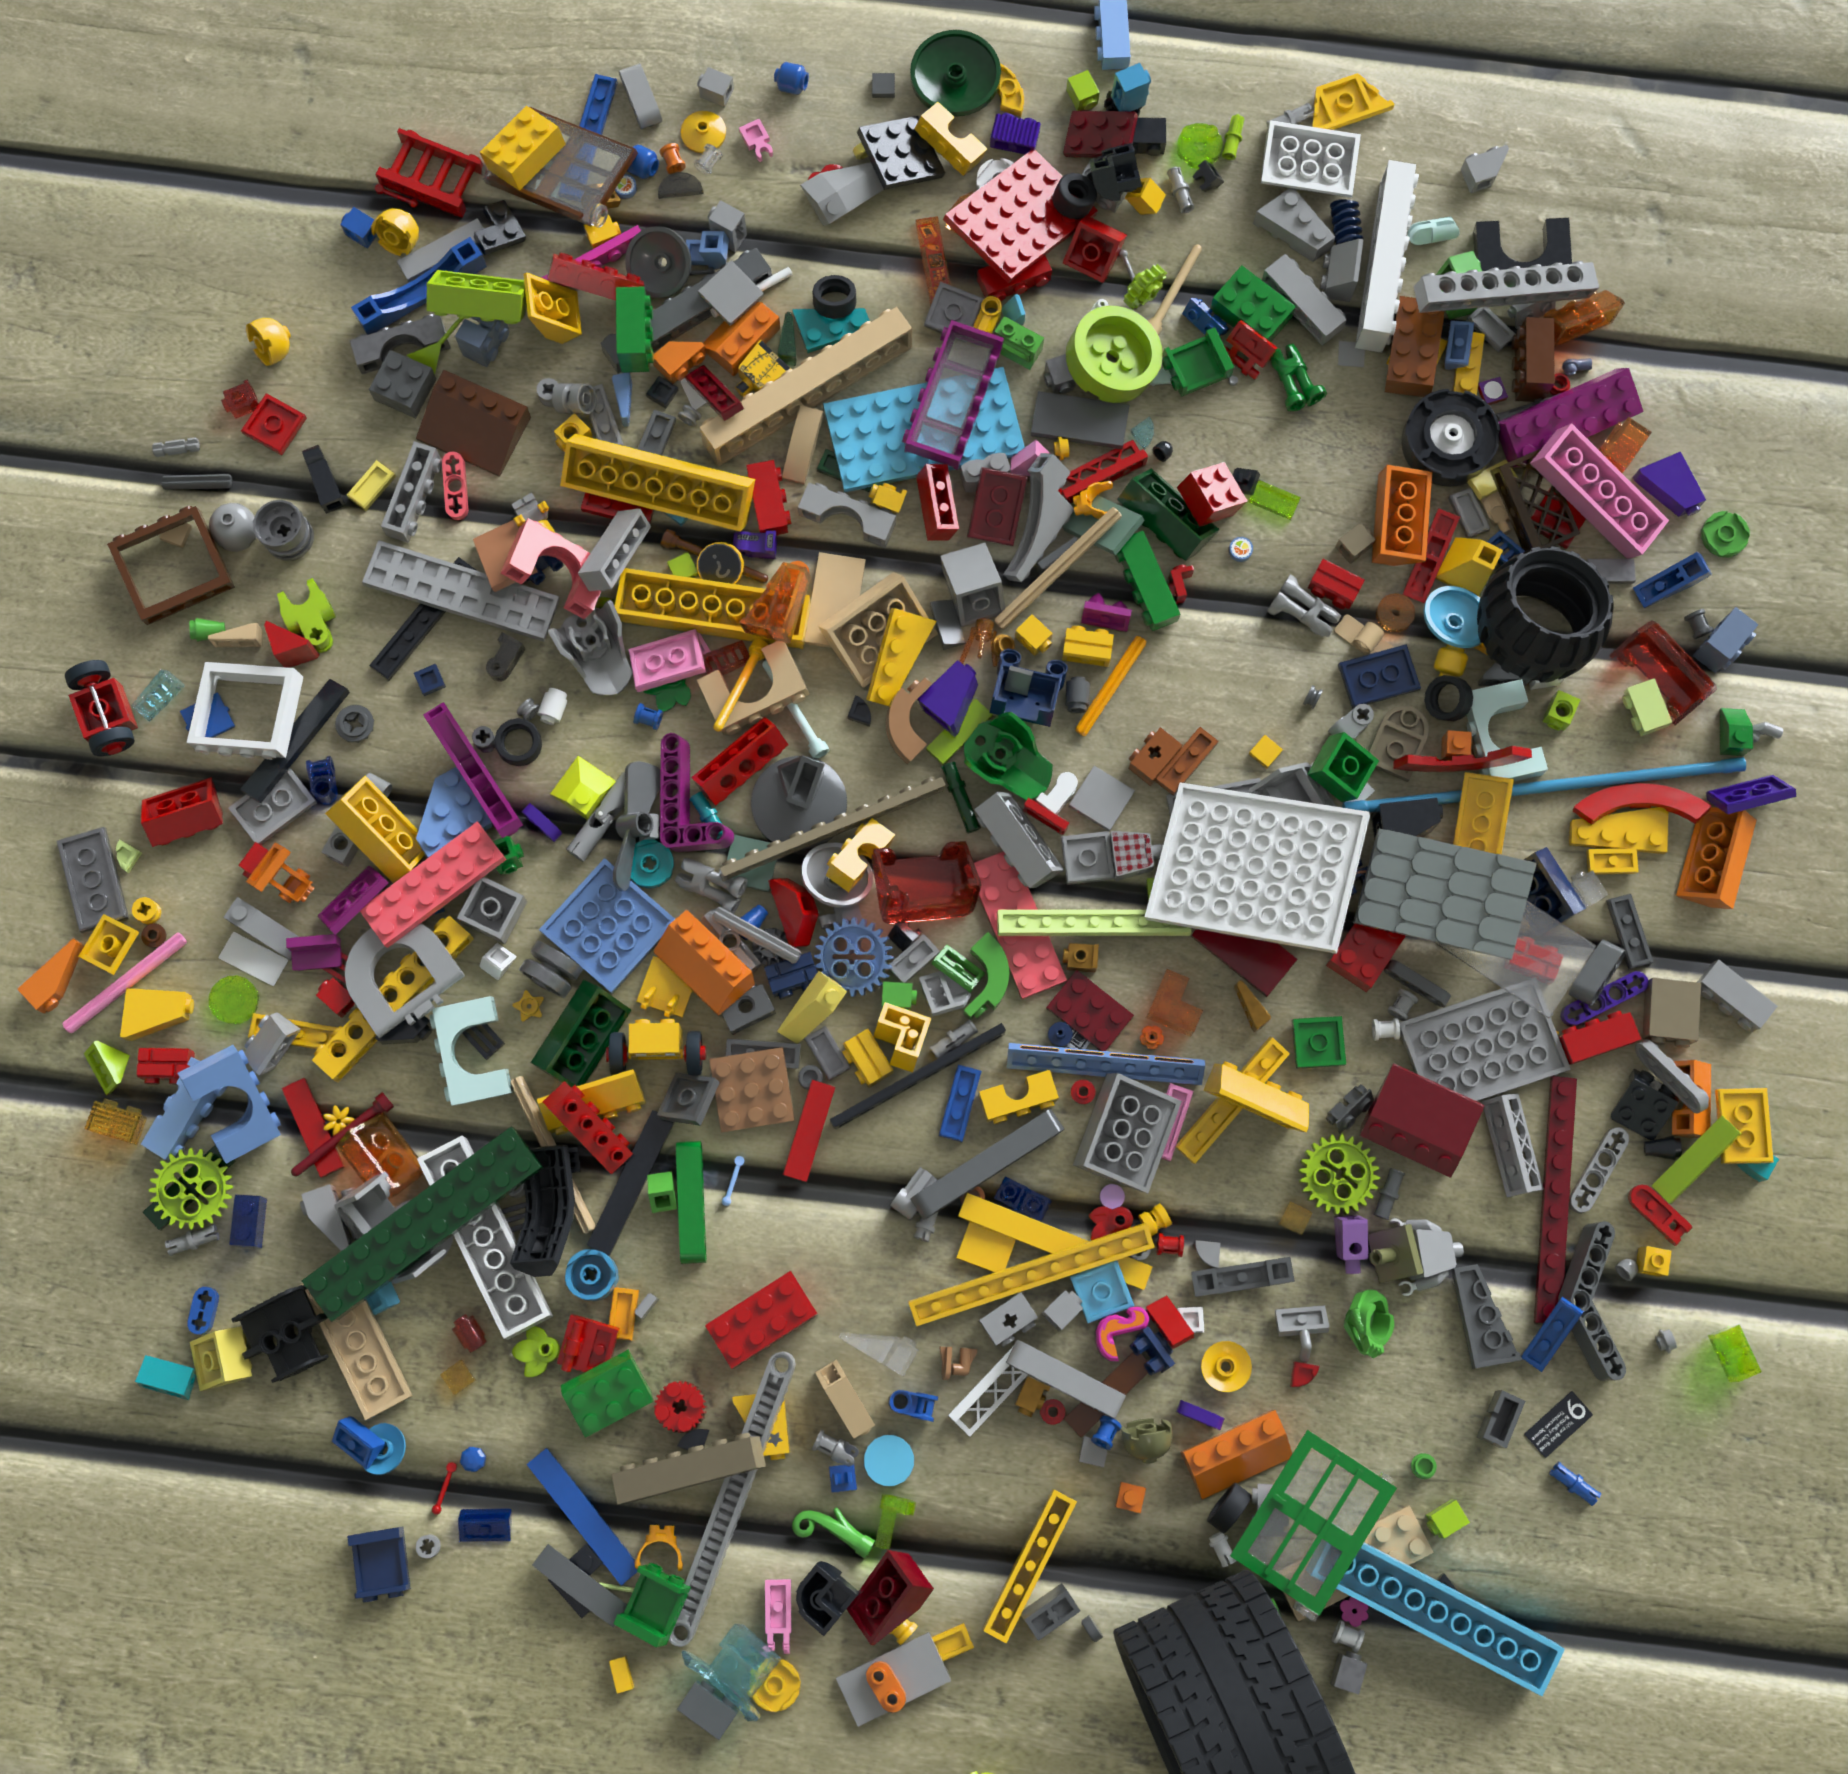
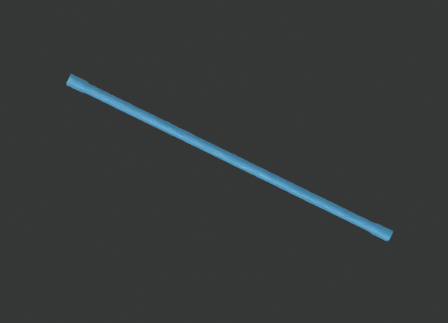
M1744 757L1714 762L1513 784L1511 796L1714 773L1742 772L1746 770V760ZM1462 790L1369 801L1343 802L1342 808L1373 812L1381 803L1437 798L1438 805L1458 803L1461 799Z

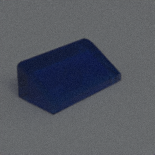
M462 1509L458 1518L460 1542L511 1541L512 1510Z

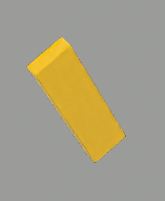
M253 1013L248 1034L249 1038L252 1035H257L261 1029L258 1025L266 1015ZM288 1019L301 1028L291 1044L294 1046L317 1049L322 1044L326 1045L332 1039V1033L338 1028ZM341 1045L335 1049V1053L345 1054V1046Z

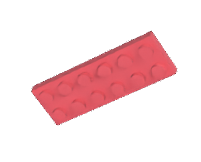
M477 821L373 898L360 912L383 945L389 948L507 859Z
M1003 851L967 865V869L995 937L1006 954L1010 973L1023 1000L1066 983L1067 979L1049 936H998V910H1038L1028 886L1025 887L1020 882L1017 876L1019 872L1014 866L1011 867L1006 862Z

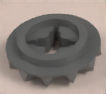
M361 705L347 706L336 717L335 727L337 733L348 742L359 743L363 739H368V735L373 731V716L367 708ZM358 719V722L363 727H355L352 731V726L348 722H355Z
M775 927L763 930L789 944L784 931ZM755 942L752 943L753 954L761 964L769 966L786 960L777 954L774 956L769 950H763L765 948Z

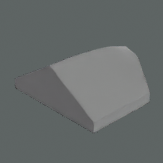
M941 971L919 977L924 998L932 1016L964 1008L971 997L970 992Z

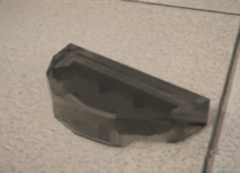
M676 172L668 175L662 180L658 189L659 199L704 194L701 182L695 176L686 172Z

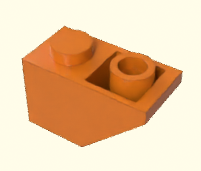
M669 341L654 354V367L670 383L674 384L677 380L681 381L694 365L698 366L704 361L706 356L705 345L702 342Z

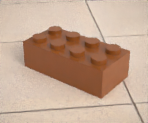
M1400 296L1384 392L1425 397L1432 393L1445 311L1419 313L1416 298Z

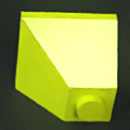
M577 756L550 795L588 820L601 805L603 798L616 781Z

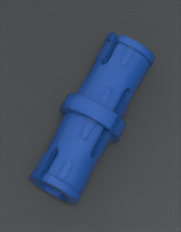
M1559 1461L1553 1466L1555 1470L1551 1469L1549 1475L1564 1484L1570 1493H1576L1591 1506L1598 1501L1596 1497L1600 1498L1601 1492L1583 1481L1584 1477L1580 1474L1575 1475Z

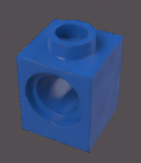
M355 207L343 216L340 225L347 237L367 249L377 237V234L374 236L372 234L371 225L374 219Z

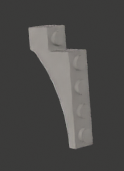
M1040 453L1027 471L1030 474L1031 481L1029 513L1020 545L1003 574L1009 581L1022 582L1029 576L1031 568L1043 557L1045 549L1056 539L1057 533L1070 520V515L1074 511L1072 505L1058 492V489L1065 485L1066 478L1071 472L1054 454Z

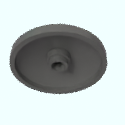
M800 756L781 759L770 765L759 776L753 788L751 808L756 826L770 842L776 840L786 841L795 832H808L817 823L825 822L827 824L834 821L833 818L837 815L847 813V795L844 784L839 775L829 765L824 763L822 783L809 809L786 801L777 766ZM833 837L823 840L819 843H816L799 851L812 850L814 847L818 845L827 843Z

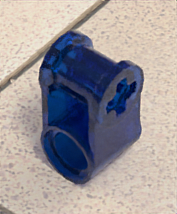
M326 756V759L314 762L307 760L306 769L312 794L321 804H332L338 797L332 757ZM329 787V791L325 795H319L323 788Z

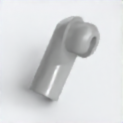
M1768 722L1753 725V742L1759 741L1760 735L1764 734L1779 739L1783 734V728Z

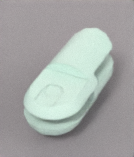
M1451 216L1416 222L1411 225L1410 230L1407 232L1410 242L1414 245L1456 239L1460 234L1459 228Z

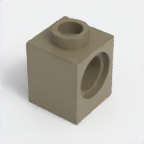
M1358 523L1338 540L1335 548L1351 564L1368 551L1376 539L1368 527Z

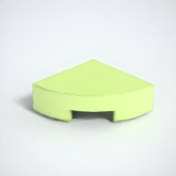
M119 839L116 846L117 860L120 867L129 873L142 852Z

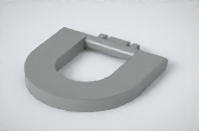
M419 924L389 948L383 945L372 928L369 929L354 944L345 967L347 990L379 1038L405 1019L409 1025H413L416 1022L412 1017L414 1014L418 1019L424 1017L435 1009L432 1004L433 1000L439 1006L443 1003L439 995L465 977L441 940L423 924ZM395 948H409L417 953L436 982L394 1012L375 983L374 970L377 962L386 952Z

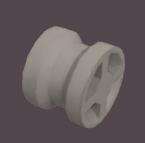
M551 378L543 379L537 385L539 400L547 407H554L552 394L554 388L558 385L557 381Z

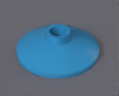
M381 1423L369 1429L385 1442L383 1449L368 1469H365L367 1472L375 1475H383L393 1471L402 1461L406 1448L403 1433L394 1425ZM386 1447H388V1450H387L386 1454L384 1455V1453H383V1452H384V1449H385Z

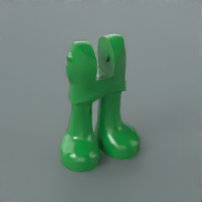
M1294 343L1285 347L1287 360L1284 359L1281 350L1277 348L1270 361L1284 385L1287 395L1285 400L1287 411H1299L1305 404L1309 407L1324 399L1327 395L1325 387L1312 384L1306 372L1308 368ZM1293 375H1296L1303 394L1299 393L1293 381Z

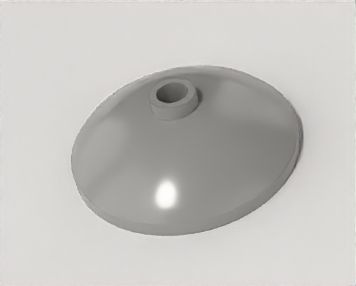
M824 843L814 847L804 858L801 867V877L805 888L816 900L828 906L843 908L860 903L866 898L873 884V872L869 862L863 855H859V858L868 866L862 879L848 893L838 884H832L831 882L834 881L826 876L829 869L827 865L829 859L834 853L840 854L843 844Z

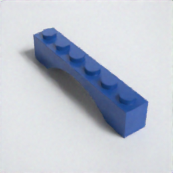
M469 237L450 248L436 265L417 279L392 291L371 295L352 306L351 309L367 335L376 333L427 303V282L437 270L476 274L487 267L483 254L472 238Z

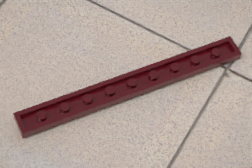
M1550 1077L1543 1177L1544 1190L1542 1192L1534 1323L1544 1324L1557 1305L1564 1283L1577 1078Z

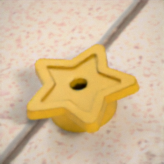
M525 990L520 1001L513 1003V1007L521 1012L522 1022L531 1016L542 1017L539 1007L544 997H533ZM528 1004H531L530 1009L527 1008Z

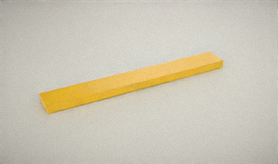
M969 1193L966 1194L958 1215L962 1219L1050 1254L1088 1242L1085 1239ZM1130 1257L1117 1260L1126 1284L1144 1290L1153 1266Z

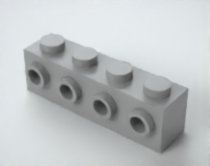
M1284 254L1264 270L1262 281L1296 306L1293 315L1322 346L1343 330L1346 323L1344 313L1339 308L1333 306L1326 293L1320 292L1312 278L1305 275L1299 269V265L1294 259H1290Z
M413 442L381 525L386 536L409 543L411 536L416 534L418 517L425 511V499L427 494H431L434 487L433 478L435 473H439L442 466V460L436 448Z
M641 509L618 511L579 570L578 575L589 591L612 589L648 533L651 525Z

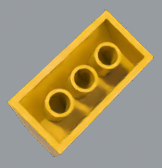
M366 776L359 780L325 813L393 884L410 872L425 855L416 840L418 829Z
M1226 1061L1223 1064L1214 1063L1203 1091L1289 1130L1307 1133L1309 1103L1301 1100L1302 1095L1289 1091L1288 1094L1280 1091V1085L1267 1081L1266 1084L1258 1081L1259 1076L1246 1071L1245 1074L1238 1072V1066Z
M633 1069L577 1086L585 1095L582 1100L586 1104L591 1101L599 1109L600 1112L597 1114L599 1118L606 1117L610 1120L618 1117V1112L627 1110V1113L641 1110V1105L646 1104L638 1075ZM548 1096L538 1098L537 1102L548 1131L551 1133L555 1132L556 1135L570 1132L543 1103Z

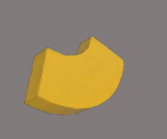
M1000 63L1001 78L997 91L1001 100L1000 111L1022 117L1024 108L1023 89L1015 74Z

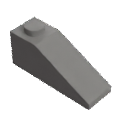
M237 897L223 918L291 961V951L286 948V938L299 936Z
M329 1184L301 1194L303 1201L300 1202V1206L304 1216L308 1215V1218L341 1251L353 1243L348 1226L339 1216L334 1206L339 1201L335 1186Z

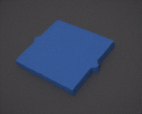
M218 692L213 695L205 737L214 738L235 727L228 713L230 709L224 705ZM195 704L180 711L187 725V731L190 730Z

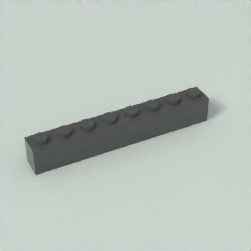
M757 248L743 252L738 259L733 261L755 285L772 276L770 266ZM729 262L722 265L720 270L724 268ZM720 270L704 276L699 283L686 287L682 290L681 294L674 298L666 299L660 307L653 310V320H651V327H653L651 348L653 352L713 316L710 311L712 307L698 294V290ZM609 334L601 342V347L604 355L619 374L621 368L617 357L616 334Z

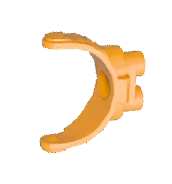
M1111 481L1093 483L1086 490L1081 491L1080 495L1073 496L1075 515H1092L1096 519H1100L1107 512L1092 507V502L1101 492L1112 489L1113 483Z
M650 1525L649 1535H646L645 1543L637 1554L638 1556L635 1561L636 1569L641 1565V1555L649 1545L655 1542H665L676 1550L678 1555V1571L683 1570L682 1555L677 1547V1536H674L675 1526H664V1529H660V1525Z

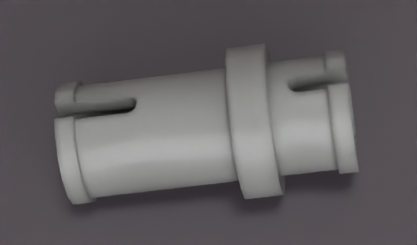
M938 1212L925 1220L921 1217L920 1222L916 1223L915 1227L917 1230L914 1238L918 1240L921 1238V1241L929 1242L931 1233L934 1234L935 1231L933 1226Z

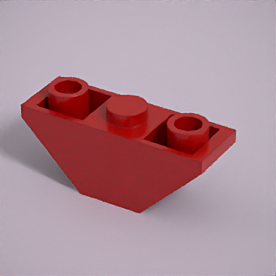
M788 878L768 880L789 945L794 948L809 946L819 915L813 896L805 887Z

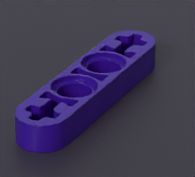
M1640 971L1632 972L1605 986L1597 998L1600 1002L1599 1010L1593 1011L1588 1007V1004L1576 1000L1562 1009L1561 1020L1567 1026H1577L1642 993L1648 987V978ZM1633 978L1635 980L1640 979L1639 988L1634 986L1628 990L1625 986L1633 982ZM1611 987H1616L1620 990L1621 997L1619 1000H1614L1609 996ZM1580 1008L1583 1009L1584 1012L1575 1017L1576 1021L1574 1018H1568L1567 1015L1570 1013V1010L1574 1012Z

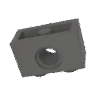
M755 984L721 1014L731 1034L734 1035L776 1014L763 985L757 986ZM744 1002H750L753 1005L752 1010L748 1013H742L739 1010L740 1005Z

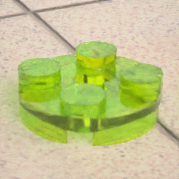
M1204 123L1185 126L1177 142L1179 158L1181 160L1183 158L1188 163V166L1199 169L1198 165L1204 160L1213 164V162L1219 159L1223 148L1222 137L1218 133L1217 127ZM1202 142L1205 146H1203L1202 150H1198V146H1194V144Z

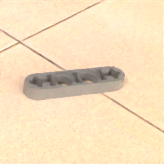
M1617 1127L1605 1133L1569 1196V1207L1573 1212L1584 1213L1592 1208L1628 1145L1629 1135L1624 1129ZM1611 1135H1620L1619 1139L1622 1143L1615 1144L1612 1150L1604 1147L1605 1145L1607 1147L1612 1145L1614 1139ZM1601 1153H1606L1610 1156L1611 1163L1608 1167H1604L1599 1163L1598 1157ZM1589 1174H1594L1598 1177L1599 1184L1597 1187L1592 1188L1587 1184L1586 1178ZM1585 1191L1593 1193V1195L1590 1193L1586 1194L1583 1199L1586 1206H1577L1578 1201L1575 1198L1583 1196Z

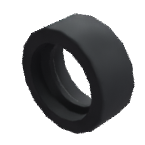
M830 275L819 279L814 284L812 291L813 305L819 315L838 319L846 317L855 309L857 303L856 288L850 279L840 275ZM831 292H840L845 294L847 298L842 301L831 302L823 299L822 296Z
M1443 675L1435 678L1428 685L1425 691L1424 702L1431 716L1438 720L1454 722L1462 719L1469 713L1473 704V693L1467 681L1460 677ZM1448 684L1456 686L1460 695L1459 703L1452 712L1442 711L1438 703L1441 690Z
M520 718L508 720L496 731L494 739L496 750L508 764L525 766L535 761L539 756L542 748L541 736L534 724L528 720ZM517 729L527 731L533 741L531 749L520 756L507 752L504 744L508 733Z
M1233 1483L1218 1500L1210 1512L1207 1522L1221 1533H1226L1241 1516L1252 1495L1237 1483Z

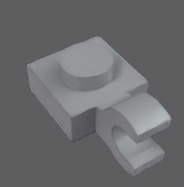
M858 904L843 908L833 907L835 914L819 917L821 929L832 927L834 922H838L842 926V919L847 918L849 924H851L852 917H857L858 924L862 920Z

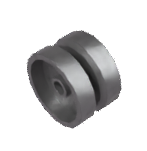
M537 941L531 949V953L541 964L532 959H525L519 971L544 990L565 998L571 986L561 975L570 980H577L583 968L551 946Z

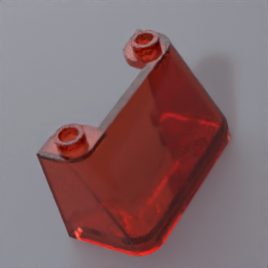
M966 841L947 843L942 848L940 856L897 860L895 852L890 848L873 849V872L880 915L884 923L896 924L965 917L974 911L982 884Z

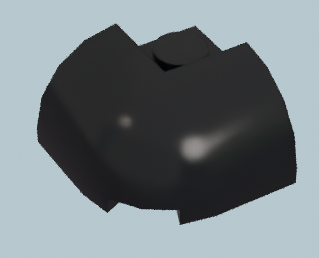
M820 1561L816 1563L800 1583L796 1591V1601L799 1608L798 1612L803 1619L821 1635L825 1636L860 1592L841 1576L842 1572L827 1562Z

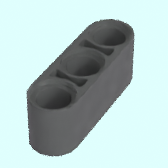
M1603 939L1574 980L1569 990V995L1592 1006L1621 964L1626 950Z

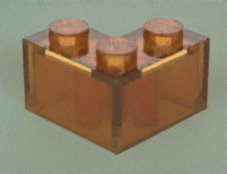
M1628 417L1623 424L1618 422L1599 451L1623 473L1652 432Z
M1166 969L1146 1018L1191 1037L1195 1032L1203 1010L1181 1001L1190 978Z

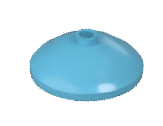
M1445 586L1438 588L1429 595L1424 604L1425 622L1430 631L1446 644L1458 648L1478 646L1481 642L1478 636L1477 612L1481 598L1461 587Z

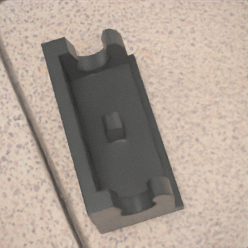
M1061 1583L1025 1608L1021 1615L1039 1641L1079 1613L1080 1609Z

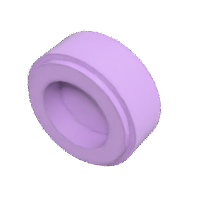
M1109 1184L1101 1190L1099 1199L1103 1206L1114 1209L1123 1204L1125 1194L1120 1186Z

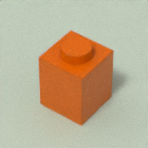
M1447 730L1442 737L1441 760L1452 761V756L1471 755L1472 732Z

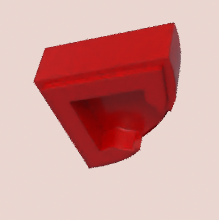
M1293 1362L1290 1387H1301L1308 1384L1317 1375L1320 1366Z

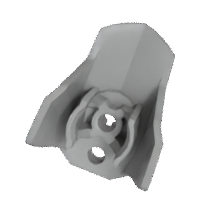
M611 600L607 601L600 610L594 609L585 619L574 614L565 619L560 629L551 628L548 630L560 654L569 659L593 694L603 696L618 695L627 686L633 673L625 654L622 623ZM581 622L587 623L583 628L578 627ZM592 639L595 644L589 645V640Z

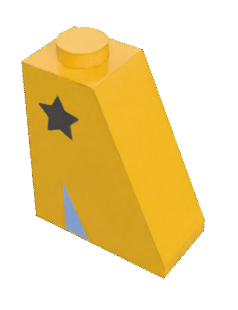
M756 1394L732 1397L733 1403L745 1423ZM785 1399L763 1453L764 1456L770 1455V1460L785 1459V1453H790Z

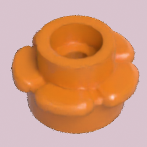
M1146 1026L1142 1029V1035L1140 1036L1142 1045H1145L1148 1049H1156L1158 1045H1162L1164 1036L1159 1027Z

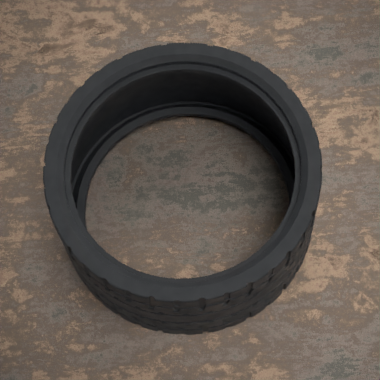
M1241 1571L1226 1578L1225 1582H1217L1196 1592V1595L1191 1594L1167 1605V1609L1162 1607L1138 1618V1622L1132 1621L1114 1629L1115 1642L1126 1673L1169 1774H1356L1326 1704L1297 1645L1265 1589L1250 1571Z

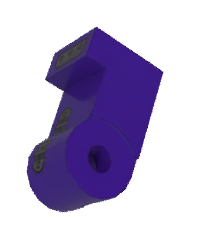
M766 531V533L735 532L733 534V546L737 548L742 556L776 559V531Z

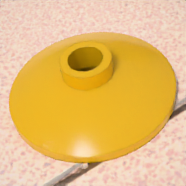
M697 111L690 114L681 126V138L684 144L690 150L697 153L715 151L723 144L726 137V127L723 120L717 114L710 111ZM703 126H704V127H707L705 130H700V129H699L700 127H703Z
M1221 1341L1211 1345L1206 1350L1202 1358L1201 1370L1204 1379L1212 1388L1221 1392H1233L1242 1388L1247 1383L1251 1375L1252 1364L1249 1354L1241 1345L1232 1341ZM1223 1362H1227L1230 1365L1227 1372L1221 1369Z

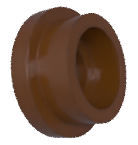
M156 923L147 925L141 933L143 943L150 948L161 946L167 937L166 930ZM156 931L157 936L154 939H150V933Z

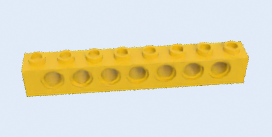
M450 915L446 919H440L434 926L435 930L433 933L439 939L447 938L449 940L445 948L454 960L474 940L471 934ZM415 951L412 955L410 953L401 960V966L395 972H390L384 978V984L379 988L385 999L389 993L397 992V999L389 1003L394 1012L426 990L435 981L426 966L420 965L421 959ZM414 974L415 978L411 984L406 985L403 983L406 975ZM356 1008L349 1015L348 1018L350 1020L343 1027L339 1026L332 1033V1039L326 1045L322 1044L314 1052L315 1057L312 1061L337 1083L377 1042L375 1039L377 1035L359 1008ZM357 1028H362V1036L358 1039H353V1031ZM341 1045L345 1046V1054L342 1057H336L335 1049Z

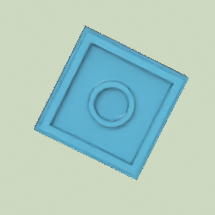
M1117 1260L1070 1275L1075 1292L1083 1301L1080 1305L1083 1307L1082 1310L1087 1323L1134 1306Z

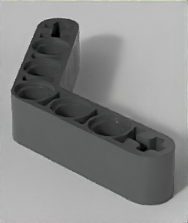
M1606 1221L1589 1223L1584 1226L1561 1288L1558 1302L1564 1297L1574 1304L1573 1298H1575V1306L1584 1311L1571 1331L1594 1376L1600 1381H1618L1625 1376L1626 1366L1592 1301L1615 1237L1614 1227Z

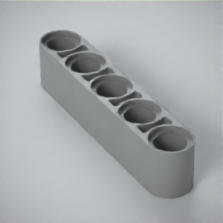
M1016 1340L1006 1361L1008 1365L1114 1419L1126 1397L1121 1392L1019 1340Z

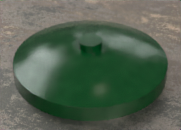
M947 30L932 35L918 47L912 58L910 78L916 96L927 108L930 109L939 102L951 115L959 117L976 113L992 101L1000 85L1001 66L995 50L985 39L964 30Z

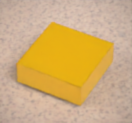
M1264 735L1249 752V755L1267 769L1282 753L1283 749Z

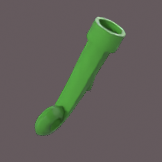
M837 1507L834 1508L837 1520L811 1510L803 1511L793 1519L792 1529L797 1536L802 1538L810 1536L814 1531L815 1523H817L854 1549L855 1553L863 1558L868 1556L875 1543L874 1539L857 1531L845 1519ZM803 1520L809 1521V1527L806 1530H802L799 1527Z

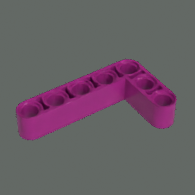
M675 733L666 734L661 740V843L675 852L729 847L734 841V833L730 828L719 822L690 824V744ZM678 742L677 748L673 750L674 744ZM678 765L677 771L673 773L674 767ZM678 788L677 794L673 797L674 790ZM678 811L676 819L673 820L674 813ZM723 831L721 838L717 840L718 833ZM700 833V838L695 842V836ZM678 835L677 841L672 844L673 838Z

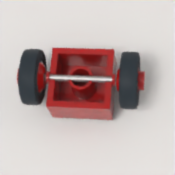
M90 660L79 663L65 672V680L68 687L72 690H80L68 696L83 738L89 742L92 754L98 757L118 754L134 744L135 740L132 730L137 729L138 726L123 685L115 678L109 679L111 674L105 661Z

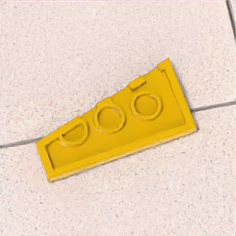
M891 608L866 700L889 706L895 694L901 689L937 621Z

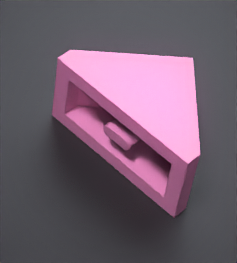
M1035 440L1011 457L1010 473L1030 476L1027 471L1039 454L1051 453Z

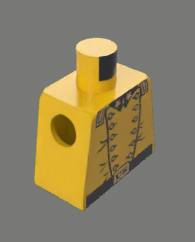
M760 340L739 365L738 372L742 381L735 386V389L744 398L752 390L755 393L761 390L762 386L767 382L776 381L785 371L791 368Z

